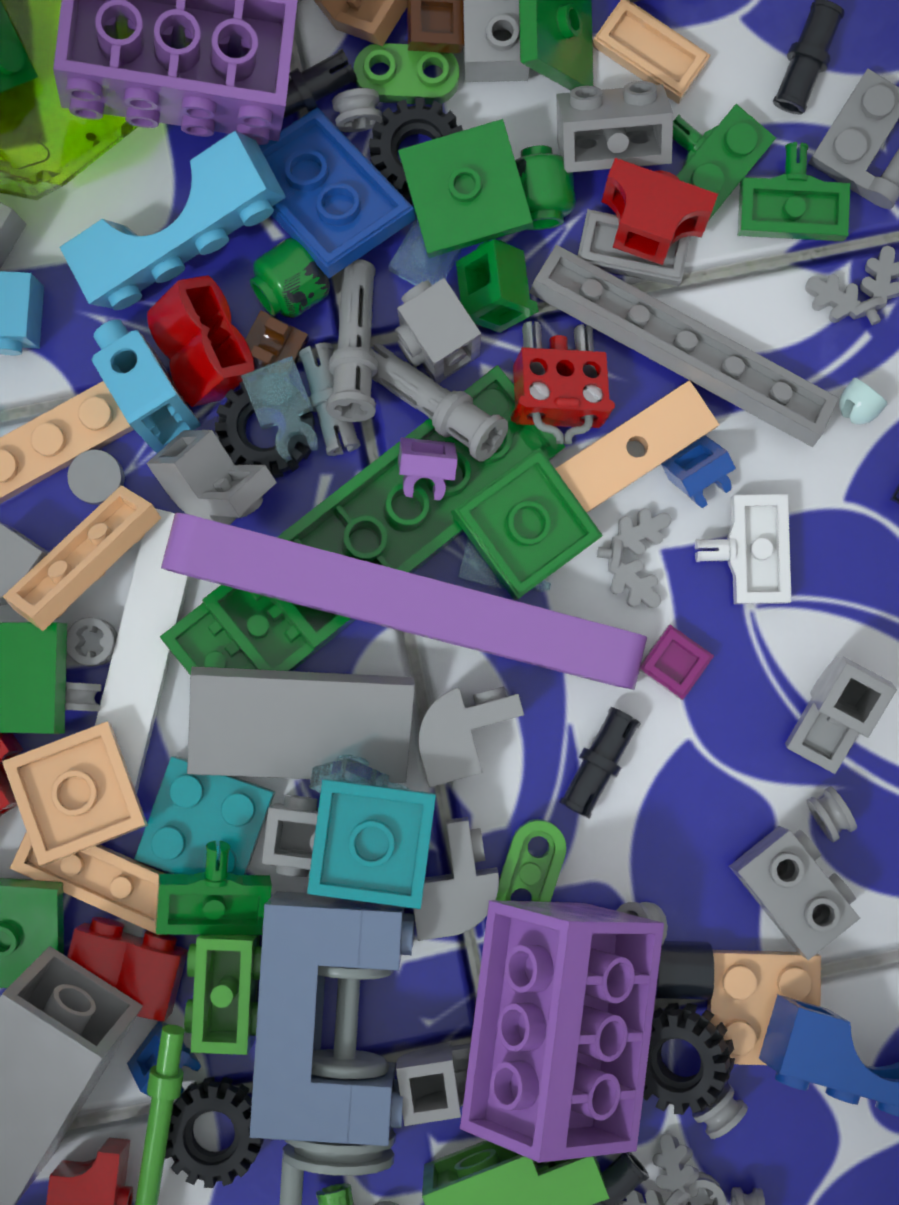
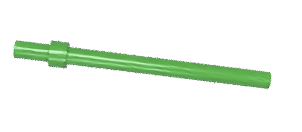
M165 1025L162 1027L157 1064L152 1066L149 1072L147 1094L151 1097L135 1205H158L173 1103L181 1095L184 1075L183 1070L179 1068L185 1030L178 1025Z

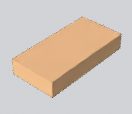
M620 0L593 39L594 48L643 81L651 82L655 85L663 84L667 97L677 104L680 103L710 58V54L630 0Z

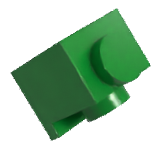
M493 239L481 243L476 250L456 261L460 302L475 324L501 333L539 312L538 302L530 299L523 250L508 245L504 241Z

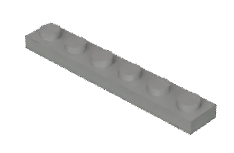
M558 245L554 247L529 291L535 297L811 447L822 436L839 399L833 394Z

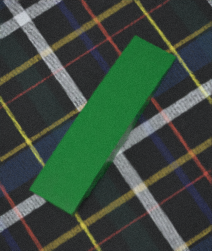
M497 365L464 391L473 398L475 406L490 416L500 415L508 422L506 436L498 450L485 461L476 460L470 455L469 448L452 436L443 437L438 434L430 418L404 437L455 443L458 459L455 480H445L446 490L441 500H434V482L429 478L418 479L414 484L413 496H405L403 490L404 475H399V441L277 536V538L413 574L464 532L450 513L452 510L539 447L548 460L551 461L565 449V445L557 444L556 437L553 434L542 432L535 425H522L511 421L510 417L515 408L514 384ZM220 585L202 599V604L163 633L160 639L189 675H191L192 666L294 671L356 621V619Z

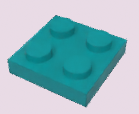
M171 756L147 822L148 826L144 830L134 860L174 874H197L205 872L206 844L216 841V861H218L219 841H224L230 845L228 872L235 875H246L275 791L234 776L187 774L188 760Z
M322 779L307 894L421 909L436 793Z

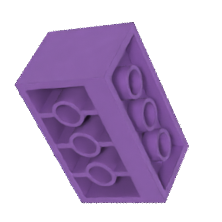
M62 0L53 67L61 107L68 108L71 114L85 119H101L103 114L126 117L125 120L129 124L143 128H155L159 126V123L181 126L182 131L195 136H212L214 131L230 134L236 130L256 140L258 145L267 144L269 140L279 141L286 107L298 0Z
M489 900L460 1124L461 1130L539 1163L637 1151L664 930L663 922L587 903Z

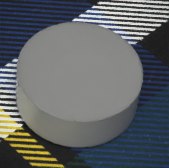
M88 450L79 454L71 462L68 469L67 478L71 491L79 499L92 505H100L121 485L124 486L125 475L121 464L113 456L101 450Z

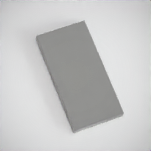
M192 666L190 675L187 774L317 780L325 778L341 781L406 783L415 689L414 677Z

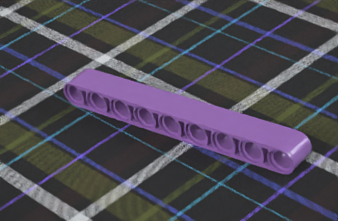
M178 512L174 515L161 569L631 690H635L647 641L646 636Z

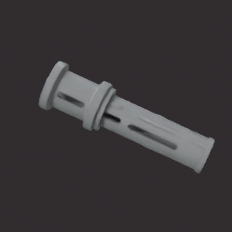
M357 259L341 270L342 285L338 349L333 352L329 360V371L334 375L333 394L327 399L326 411L333 418L347 422L368 420L376 412V403L371 398L372 377L376 375L378 370V362L370 351L373 286L376 269L370 262Z
M376 343L374 344V349L370 348L378 362L377 373L372 379L432 420V425L438 434L443 437L452 436L469 448L470 455L478 461H485L498 450L508 430V422L500 415L490 416L475 406L473 398L464 391L451 392L434 382L433 379L394 355L382 344Z

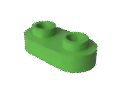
M385 43L383 47L371 44L358 54L354 63V72L358 79L356 81L357 88L376 90L379 94L380 102L397 103L406 99L407 104H415V98H425V105H432L433 101L442 104L454 96L459 86V65L452 53L408 51V44ZM381 62L387 64L390 69L384 75H376L371 72L372 66ZM436 65L443 72L436 78H430L423 71L428 66Z
M542 819L529 820L515 831L499 877L496 901H511L512 893L517 889L523 888L531 893V901L551 902L566 855L565 838L553 823ZM537 836H541L548 841V849L541 856H534L528 851L529 841Z

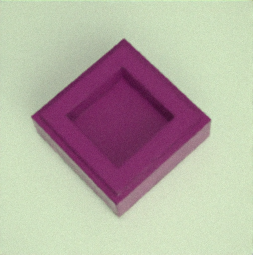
M668 625L641 662L639 671L680 700H683L714 655L672 625Z

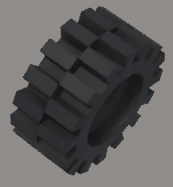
M415 98V106H407L406 99L397 102L398 110L392 112L388 107L382 113L383 121L381 123L375 122L372 128L373 139L370 138L369 141L372 165L411 205L410 190L402 163L397 156L398 147L401 142L414 134H423L431 139H436L463 131L462 125L457 126L456 116L451 110L447 114L443 113L442 104L433 101L432 107L425 106V98Z
M267 376L257 377V382L250 383L246 379L239 383L241 385L240 389L235 392L232 389L228 391L225 395L228 399L225 405L219 404L216 412L219 415V422H215V432L218 434L220 443L235 465H266L274 478L283 477L284 472L288 470L294 472L300 467L298 463L303 458L307 460L309 457L311 443H315L316 437L314 416L301 393L294 386L292 388L288 386L284 380L276 378L275 381H270ZM264 408L280 412L285 417L287 424L286 434L282 441L270 448L257 447L250 443L246 436V424L249 417L254 412Z
M678 1002L670 1003L664 1010L660 1007L653 1012L643 1098L647 1101L653 1094L659 1098L655 1106L656 1108L665 1111L668 1105L672 1104L674 1105V1114L684 1115L688 1107H691L692 1113L701 1111L706 1103L710 1106L728 1081L735 1058H730L734 1050L732 1039L725 1041L723 1038L727 1028L722 1022L715 1027L710 1022L714 1014L707 1009L702 1016L695 1013L697 1008L695 1004L687 1003L683 1009H679ZM671 1039H683L692 1044L700 1055L701 1067L699 1072L689 1077L678 1076L671 1072L662 1060L661 1049L663 1043Z
M208 1077L198 1085L197 1082H194L173 1103L165 1160L172 1157L174 1163L171 1169L176 1175L182 1170L187 1173L186 1182L195 1185L197 1179L204 1181V1188H214L218 1181H222L223 1186L233 1183L237 1175L242 1177L248 1172L252 1162L254 1163L264 1139L249 1138L252 1099L247 1095L249 1088L244 1084H241L239 1088L231 1085L233 1081L231 1078L224 1077L221 1082H215L214 1077ZM216 1111L223 1113L231 1120L235 1130V1137L233 1143L228 1148L213 1152L202 1148L197 1143L193 1133V1126L195 1120L201 1114Z

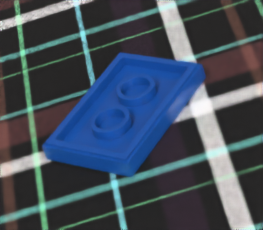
M318 107L281 130L279 141L269 140L267 144L259 145L286 196L285 199L272 206L274 209L272 217L293 239L298 241L307 250L317 266L328 278H331L415 220L414 207Z

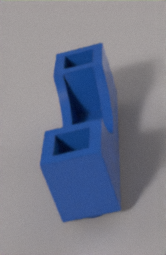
M777 994L759 1056L762 1062L776 1071L775 1080L787 1086L805 1091L808 1090L810 1083L827 1087L825 1091L827 1095L850 1104L858 1105L860 1096L875 1100L876 1108L899 1117V1062L881 1067L864 1065L854 1048L851 1024L848 1020L827 1008Z

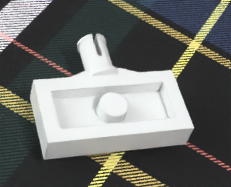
M788 494L733 495L731 497V528L727 539H696L695 550H716L696 552V562L728 561L733 575L734 604L790 603L791 571Z

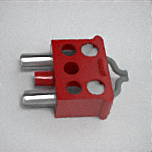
M532 321L524 323L522 326L523 347L513 365L515 408L510 417L511 421L516 424L535 425L542 432L553 434L556 437L557 444H571L574 435L584 434L590 428L602 427L615 408V403L609 399L606 352L594 351L593 328L589 325H586V328H584V324L575 327V350H568V338L562 335L551 337L549 339V349L542 348L541 325L536 321L534 325H532ZM555 426H565L572 428L567 430L565 436H563V433L560 431V429H558Z

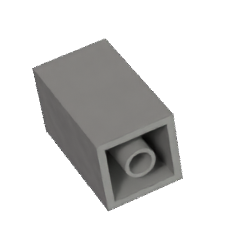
M51 946L0 996V1205H16L52 1158L143 1005Z

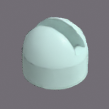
M855 377L843 390L839 398L841 415L845 418H850L851 423L858 425L870 423L888 405L882 396Z

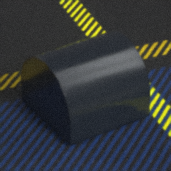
M664 941L661 946L655 998L711 1000L714 990V957L711 944L709 942Z

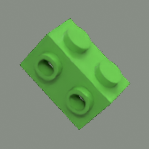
M199 935L196 938V943L190 944L187 959L188 977H194L193 999H188L186 1003L184 1030L185 1033H191V1053L247 1055L255 1042L257 1028V993L262 950L260 935Z

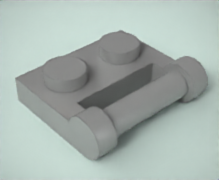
M867 68L808 164L834 180L850 183L852 191L884 209H892L899 199V149L881 177H875L866 170L899 119V87Z

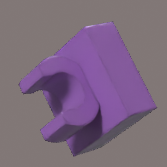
M400 438L398 454L399 475H404L403 490L406 497L413 496L414 484L418 479L429 478L434 482V500H441L446 490L445 480H455L458 460L455 443Z

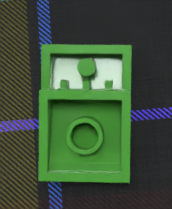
M485 1140L424 1164L422 1198L425 1205H592L609 1199L596 1156L539 1163Z

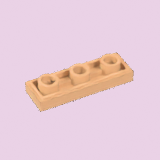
M689 380L555 469L586 513H588L716 429L720 424ZM630 441L641 443L644 447V456H631L627 451V443Z

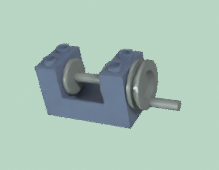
M276 891L264 904L249 1138L285 1140L288 1143L283 1147L279 1205H302L304 1171L326 1175L357 1176L378 1173L389 1169L394 1164L395 1154L391 1147L396 1142V1134L392 1128L402 1127L403 1096H400L398 1079H395L396 1062H387L383 1056L356 1050L360 980L388 977L393 974L394 970L399 971L402 955H412L415 916L412 913H405V907ZM325 977L338 978L334 1049L321 1050Z

